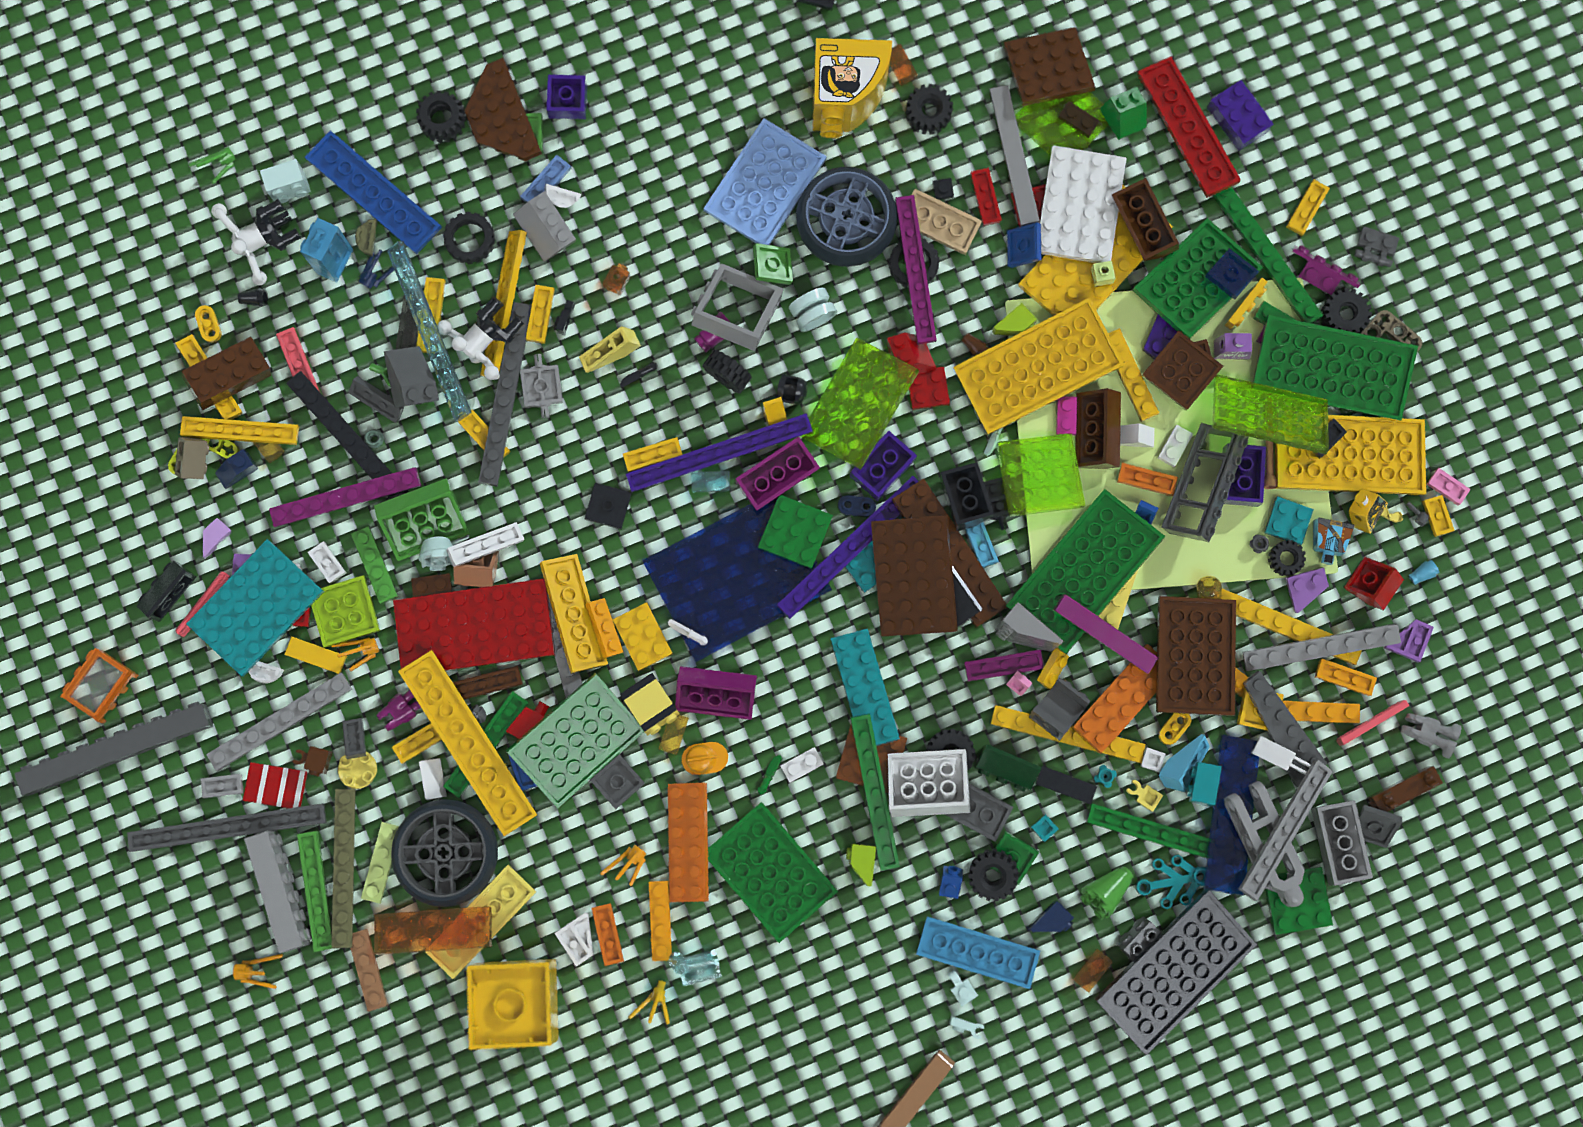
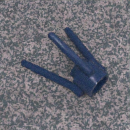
M380 249L374 259L371 256L369 257L358 282L369 289L373 286L377 288L387 276L403 263V260L398 261L376 280L377 275L372 270L382 253Z

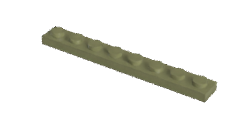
M335 789L332 948H352L356 789Z

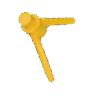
M659 980L657 987H654L649 997L629 1015V1019H632L653 1000L648 1023L652 1022L657 1004L660 1002L666 1024H669L670 1021L664 996L666 982Z

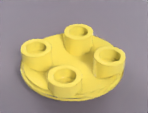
M368 752L363 757L347 759L344 755L340 758L338 775L346 786L360 789L368 786L374 780L377 774V764L374 757Z

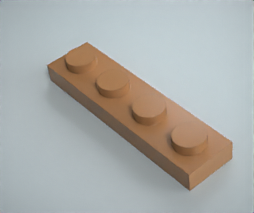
M368 929L354 932L351 951L367 1010L369 1012L388 1006Z

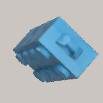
M319 218L311 224L309 235L300 246L301 254L318 275L336 283L353 252V248L339 227Z

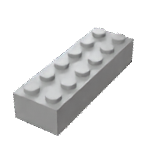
M265 831L245 838L246 847L279 953L289 952L310 945V940L312 939L309 928L305 927L304 921L306 916L303 909L300 910L298 904L300 896L298 891H294L293 888L294 877L292 872L288 871L286 865L289 864L286 853L282 852L281 845H283L280 834H277L275 831Z

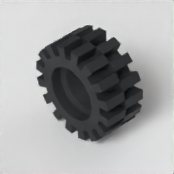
M1292 540L1276 544L1268 555L1270 556L1268 563L1271 562L1270 568H1274L1273 572L1280 573V576H1290L1299 572L1304 567V562L1306 561V557H1304L1306 553L1301 550L1303 547L1301 545L1298 546V543L1292 542ZM1288 551L1292 553L1294 562L1291 565H1284L1281 562L1280 555L1282 552Z

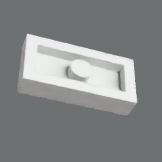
M1176 425L1160 452L1158 459L1175 467L1193 433Z
M324 541L308 552L330 584L346 574V571Z
M814 747L781 765V768L789 783L824 764Z

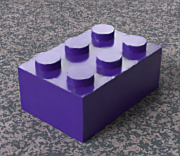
M1242 80L1212 98L1206 107L1238 151L1268 133L1274 125Z
M888 431L850 472V477L875 500L879 501L914 463L917 455L894 434Z
M1229 443L1223 447V454H1226ZM1247 445L1243 451L1241 463L1237 467L1234 482L1231 483L1228 498L1224 504L1258 507L1263 503L1266 446Z

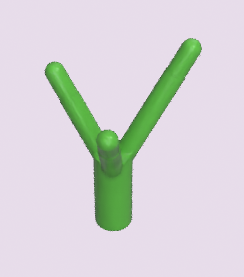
M374 363L370 364L369 370L381 374L387 385L390 386L387 367L384 368Z

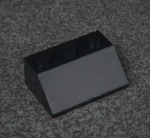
M978 462L940 472V481L956 531L975 527L994 516Z
M174 560L164 567V573L152 582L150 590L142 594L138 600L137 607L148 618L158 622L164 618L196 578L194 574Z
M952 566L957 627H960L983 609Z

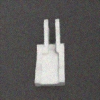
M1259 736L1251 752L1286 771L1291 767L1306 775L1307 772L1292 764L1293 759L1309 768L1311 766L1308 762L1296 757L1295 752L1262 736Z

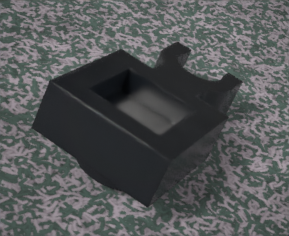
M566 301L561 316H557L554 325L557 333L564 336L575 307L572 301Z

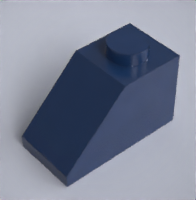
M242 449L226 459L215 474L223 487L227 489L258 470V467L249 453Z
M1054 901L1031 924L1028 930L1031 932L1067 931L1073 923L1071 921L1074 917L1058 901Z

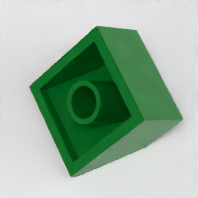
M1137 87L1110 97L1099 109L1118 140L1147 128V102Z

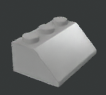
M545 191L513 213L523 231L527 232V237L544 262L576 242V238Z

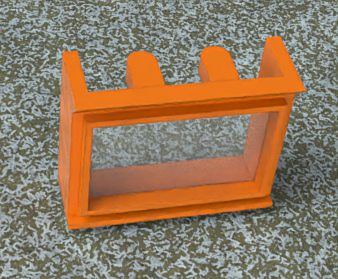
M94 648V650H91L86 655L85 663L74 672L75 677L72 681L64 686L60 697L91 716L97 722L105 724L107 720L103 717L107 711L113 710L116 707L115 700L120 693L125 694L128 687L126 685L132 677L137 678L139 675L104 651Z

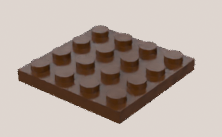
M1076 27L1004 42V50L1022 106L1095 91V84Z

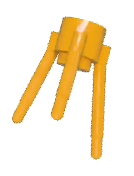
M368 637L361 640L346 641L331 647L360 644L358 648L337 655L340 658L360 651L363 652V655H368L349 668L350 671H353L368 660L375 658V653L380 652L375 638L370 639Z
M636 845L632 848L628 847L621 856L601 871L600 875H604L627 856L629 861L615 877V880H619L632 863L634 865L638 863L629 882V885L632 886L641 866L646 861L644 859L646 853Z
M278 954L235 964L233 978L234 980H241V983H250L276 989V985L249 979L252 978V975H265L263 971H253V967L249 965L279 959L283 955Z

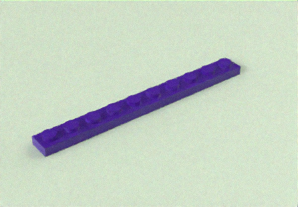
M806 413L626 473L631 492H635L811 433L813 430Z
M912 476L776 606L791 619L873 540L871 521L893 520L900 515L891 499L919 481Z

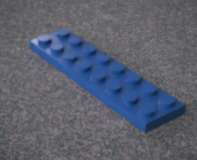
M331 130L305 156L307 161L374 219H377L381 225L416 255L442 228L439 223Z

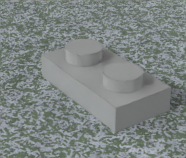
M242 774L202 778V798L243 794Z

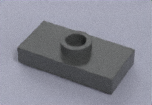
M362 718L342 721L345 757L352 759L366 756Z

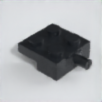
M1010 475L984 482L994 512V516L984 522L999 520L1001 531L1009 529L1006 517L1021 511Z

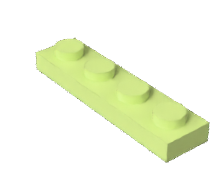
M385 822L381 823L361 899L381 904L392 865V843L399 826Z

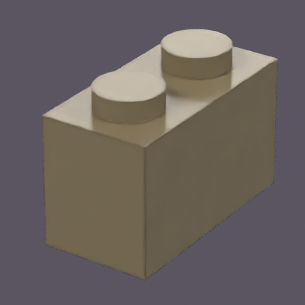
M178 438L175 466L176 476L187 479H204V474L207 472L206 455L209 453L207 441L201 438Z

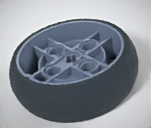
M838 167L821 173L807 185L798 202L796 221L804 244L816 257L832 265L851 267L862 265L875 259L887 248L896 230L897 208L890 190L877 176L860 168ZM850 184L848 189L837 190L828 197L820 195L821 192L832 186ZM867 190L880 202L884 212V219L875 216L873 206L865 196ZM856 197L859 201L852 203L849 201V198ZM832 207L834 212L827 213L824 209ZM809 214L819 218L820 226L828 237L826 243L820 240L814 233L810 224ZM847 214L850 215L847 220L844 219ZM865 220L869 225L864 227L860 225V222ZM840 230L843 231L845 235L839 237L835 234V232ZM866 236L875 239L862 248L843 250L845 244L857 243Z

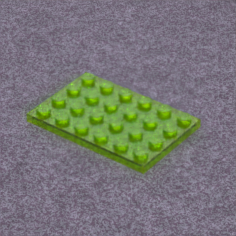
M856 337L809 416L813 432L800 437L861 470L919 373V370Z
M1217 374L1214 378L1212 428L1276 444L1301 448L1315 453L1327 454L1329 450L1328 400Z

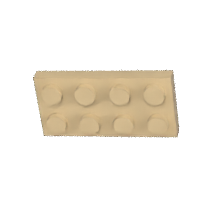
M914 189L912 195L915 197L920 234L966 255L982 220Z

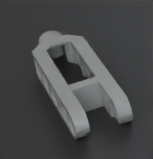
M1260 781L1248 786L1254 800L1253 804L1259 814V817L1251 820L1243 801L1236 793L1224 798L1225 807L1252 864L1263 848L1256 830L1266 825L1271 834L1280 819L1265 786ZM1291 842L1282 858L1288 871L1287 879L1285 881L1280 880L1276 871H1274L1265 889L1277 892L1284 905L1297 907L1304 899L1299 884L1302 882L1305 870Z

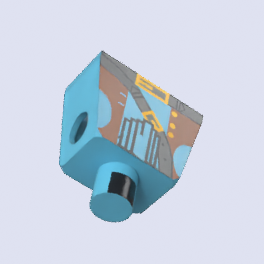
M1319 517L1313 521V550L1323 553L1321 563L1333 565L1334 555L1341 556L1345 553L1354 524Z

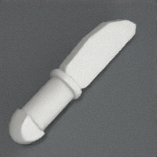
M672 619L668 621V625L672 629L687 636V638L693 639L700 643V645L708 643L705 636L703 637Z

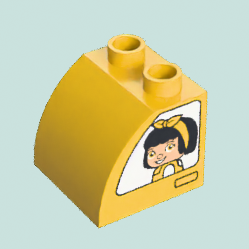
M816 38L813 131H820V135L824 138H839L843 135V132L854 130L870 117L877 108L885 91L892 40Z

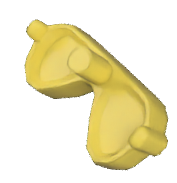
M1387 506L1381 517L1394 523L1403 520L1401 512L1389 514Z

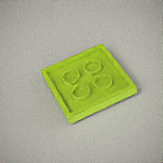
M364 575L321 588L324 592L311 605L324 648L381 631Z

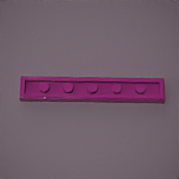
M1063 594L1053 609L1147 674H1149L1158 660L1156 655L1066 594Z

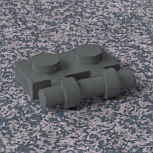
M1363 227L1357 246L1364 249L1363 251L1356 249L1354 256L1361 258L1365 262L1377 263V266L1391 267L1393 260L1387 259L1386 256L1393 257L1395 255L1399 237ZM1370 250L1380 253L1379 256L1371 254Z

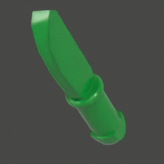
M777 755L770 762L766 774H764V778L757 789L759 795L766 793L771 780H773L772 777H774L783 759L781 755Z

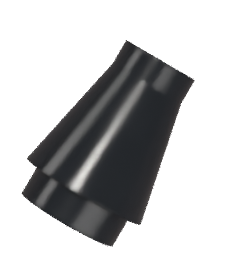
M261 288L238 293L239 304L262 307L268 303V294L266 290Z

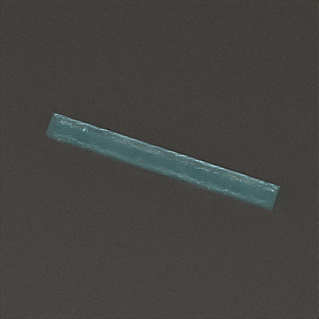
M398 241L387 250V253L454 421H461L472 412L403 241Z

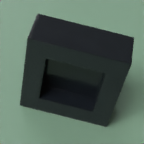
M951 178L934 180L932 182L936 199L954 198Z

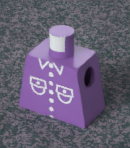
M1224 333L1214 340V359L1251 358L1252 334Z

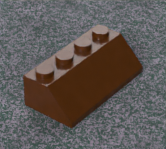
M1147 178L1111 194L1144 261L1162 258L1179 250V242Z
M1105 388L1076 393L1075 468L1109 469L1120 467L1121 392Z

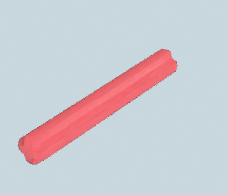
M221 571L177 627L175 630L177 634L182 637L187 635L191 628L186 623L230 578L227 573Z

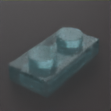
M729 471L691 473L692 493L730 491Z

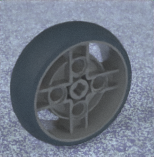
M455 800L432 801L416 808L400 824L392 843V866L402 887L420 902L438 907L459 905L478 895L492 878L498 859L496 836L488 820L472 806ZM454 814L472 823L477 829L482 842L472 843L470 836L462 828L454 825ZM433 816L434 826L421 835L417 845L407 846L415 828L422 821ZM442 828H447L449 831V835L445 839L440 836ZM464 846L469 849V855L465 858L460 855V849ZM444 847L446 851H449V855H446L445 859L443 855H440V851H443ZM425 848L430 853L426 860L422 859L420 855L421 851ZM483 860L476 877L467 886L456 891V880L467 873L473 861ZM408 864H417L427 878L435 881V892L426 889L415 880ZM444 867L450 870V875L446 879L441 876V870Z

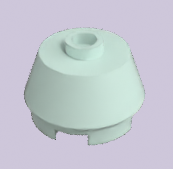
M432 537L423 541L419 554L422 568L427 566L430 567V571L445 570L446 565H453L446 551L448 547L453 546L450 539L446 537Z

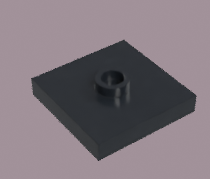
M595 483L585 520L622 530L632 492Z

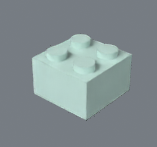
M297 159L260 170L266 192L273 201L279 199L281 203H285L291 198L304 197L307 193L311 192L305 172Z

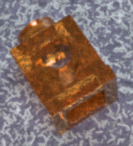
M612 264L606 279L603 281L604 289L621 296L630 278V272L627 271L628 268L622 264L617 266ZM618 274L620 275V278L615 279L614 275Z

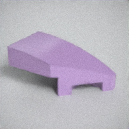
M218 518L203 530L204 559L217 549V545L231 534V529Z

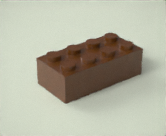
M249 337L183 370L182 376L203 411L270 377L271 371L252 337Z

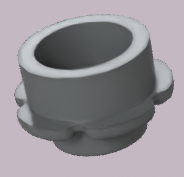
M1259 534L1253 536V539L1250 541V547L1256 553L1265 552L1269 547L1268 539Z

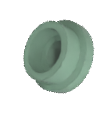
M371 429L365 434L364 440L370 448H378L383 444L384 436L379 430ZM373 436L378 437L376 442L371 441Z

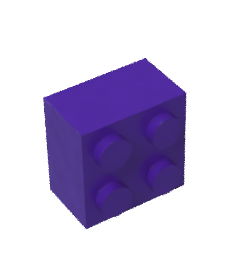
M548 75V117L551 119H586V76Z

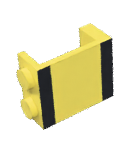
M653 673L620 694L647 736L656 734L661 730V726L674 722L679 715L678 710Z

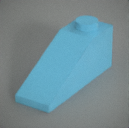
M1199 735L1167 760L1159 774L1164 787L1182 792L1186 791L1192 780V777H1190L1191 767L1195 766L1197 762H1202L1210 748L1205 735Z

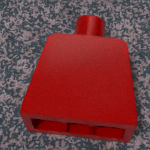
M539 701L534 711L525 707L506 732L520 739L544 718L550 706Z

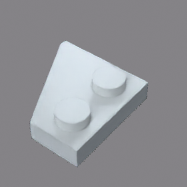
M585 912L555 933L576 966L593 956L589 914Z

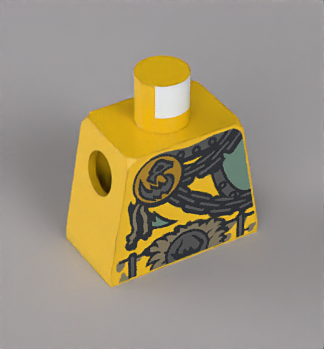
M1361 489L1356 494L1355 500L1349 509V515L1354 528L1371 534L1388 503L1380 495Z

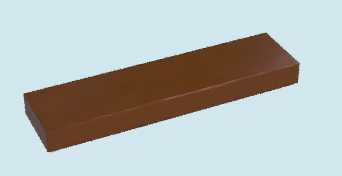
M514 666L456 681L453 684L462 698L466 700L523 685L519 666Z

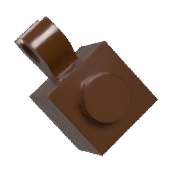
M310 746L308 753L303 750H296L297 753L302 755V759L299 761L293 760V763L298 765L305 763L303 769L309 770L308 774L320 777L321 773L327 774L333 754L332 751Z

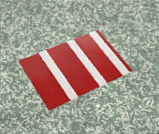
M251 762L243 801L284 808L301 807L308 772Z

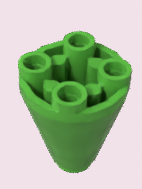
M1124 866L1117 868L1085 885L1081 890L1082 895L1080 899L1085 905H1089L1094 910V914L1099 919L1109 918L1119 905L1134 876Z

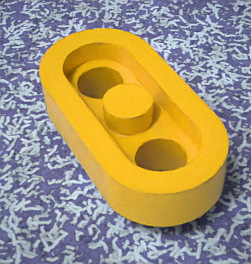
M207 305L197 308L195 318L202 338L209 343L217 342L221 338L222 332L215 311ZM205 314H209L208 319H204ZM215 331L214 336H209L210 332Z
M1173 713L1159 731L1160 741L1165 745L1176 743L1190 726V715ZM1178 717H1181L1183 719L1182 724H1179L1177 722ZM1166 732L1171 733L1170 739L1165 737Z

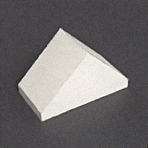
M1140 423L1122 425L1120 427V446L1153 448L1155 428Z

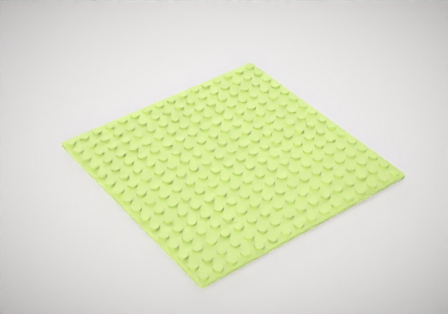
M1297 278L1304 288L1303 280L1301 278ZM1266 280L1268 281L1265 285L1267 290L1261 298H1255L1253 301L1256 303L1249 313L1245 311L1242 315L1245 319L1238 327L1234 325L1230 330L1224 325L1258 281L1249 282L1190 339L1193 342L1207 339L1211 356L1214 358V340L1224 333L1252 334V354L1250 359H1216L1223 365V368L1187 411L1143 377L1159 414L1141 422L1117 370L1064 396L1076 397V393L1105 388L1121 392V426L1140 423L1155 428L1153 448L1120 446V466L1122 463L1176 476L1178 477L1177 487L1201 422L1230 429H1241L1249 437L1248 445L1266 446L1265 401L1271 399L1273 402V458L1275 476V413L1319 414L1317 403L1251 390L1261 346L1256 340L1265 326L1253 319L1261 303L1265 301L1294 319L1301 321L1273 280ZM1133 291L1113 292L1098 308L1097 313L1108 333L1120 328L1142 375L1154 361L1143 351V348L1158 313ZM1033 298L1008 300L1005 303L1006 316L1023 303L1036 317L1037 321L1034 325L1053 316ZM1057 400L1017 420L1032 574L1104 489L1134 512H1136L1141 500L1159 508L1152 526L1165 535V538L1138 569L1131 590L1288 577L1285 575L1280 576V573L1273 572L1275 569L1270 568L1271 562L1268 563L1270 558L1268 555L1272 551L1271 549L1276 544L1285 541L1264 533L1277 496L1314 509L1303 544L1301 545L1303 547L1301 549L1302 552L1305 551L1306 553L1304 555L1306 557L1305 565L1295 574L1321 567L1325 569L1326 574L1338 572L1337 557L1335 555L1333 565L1321 563L1323 553L1313 550V521L1318 517L1332 520L1329 491L1264 489L1263 503L1258 507L1224 504L1222 514L1216 523L1215 533L1211 537L1210 542L1169 534L1162 528L1173 496L1117 483L1120 467L1109 469L1075 468L1076 435H1056ZM1178 425L1193 433V436L1176 466L1172 467L1159 460L1158 456L1174 427ZM1207 433L1205 439L1207 448L1205 450L1223 453V447L1230 443L1231 437ZM1199 456L1200 466H1195L1192 473L1194 482L1193 484H1188L1185 493L1188 500L1207 503L1222 465V460ZM1265 458V476H1266V458ZM1180 505L1178 511L1181 512V517L1175 519L1173 525L1197 530L1204 510ZM1259 534L1268 539L1269 547L1265 552L1256 553L1253 551V548L1250 547V541L1253 539V536ZM1284 551L1280 555V560L1284 565H1291L1294 562V557L1292 553Z

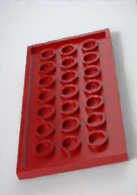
M544 579L393 600L401 669L431 650L445 671L555 655L548 592Z

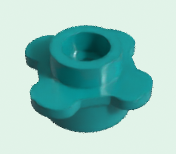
M1101 765L1098 774L1094 776V781L1104 784V787L1109 788L1112 786L1111 782L1117 776L1115 770L1108 769L1106 765Z

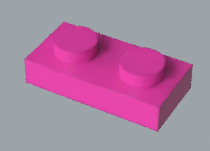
M1062 397L1057 400L1056 435H1076L1077 397Z

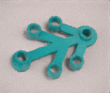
M1173 855L1170 860L1171 864L1176 867L1180 866L1189 873V875L1182 876L1164 864L1162 859L1156 858L1151 864L1153 869L1160 870L1171 878L1152 882L1142 879L1136 883L1135 889L1140 895H1148L1153 889L1172 886L1166 897L1160 900V906L1163 909H1169L1172 907L1173 900L1185 883L1192 882L1186 893L1179 896L1180 904L1189 905L1198 887L1209 883L1210 872L1205 867L1195 868L1184 861L1182 856ZM1175 857L1180 859L1179 864L1174 863ZM1156 861L1161 862L1160 868L1155 867ZM1198 873H1202V874H1203V879H1202V880H1198V878H1197V874H1198ZM1141 884L1146 885L1145 891L1140 890ZM1183 896H1187V897H1188V902H1187V903H1183V901H1182V897H1183ZM1165 899L1169 901V906L1167 907L1163 905Z

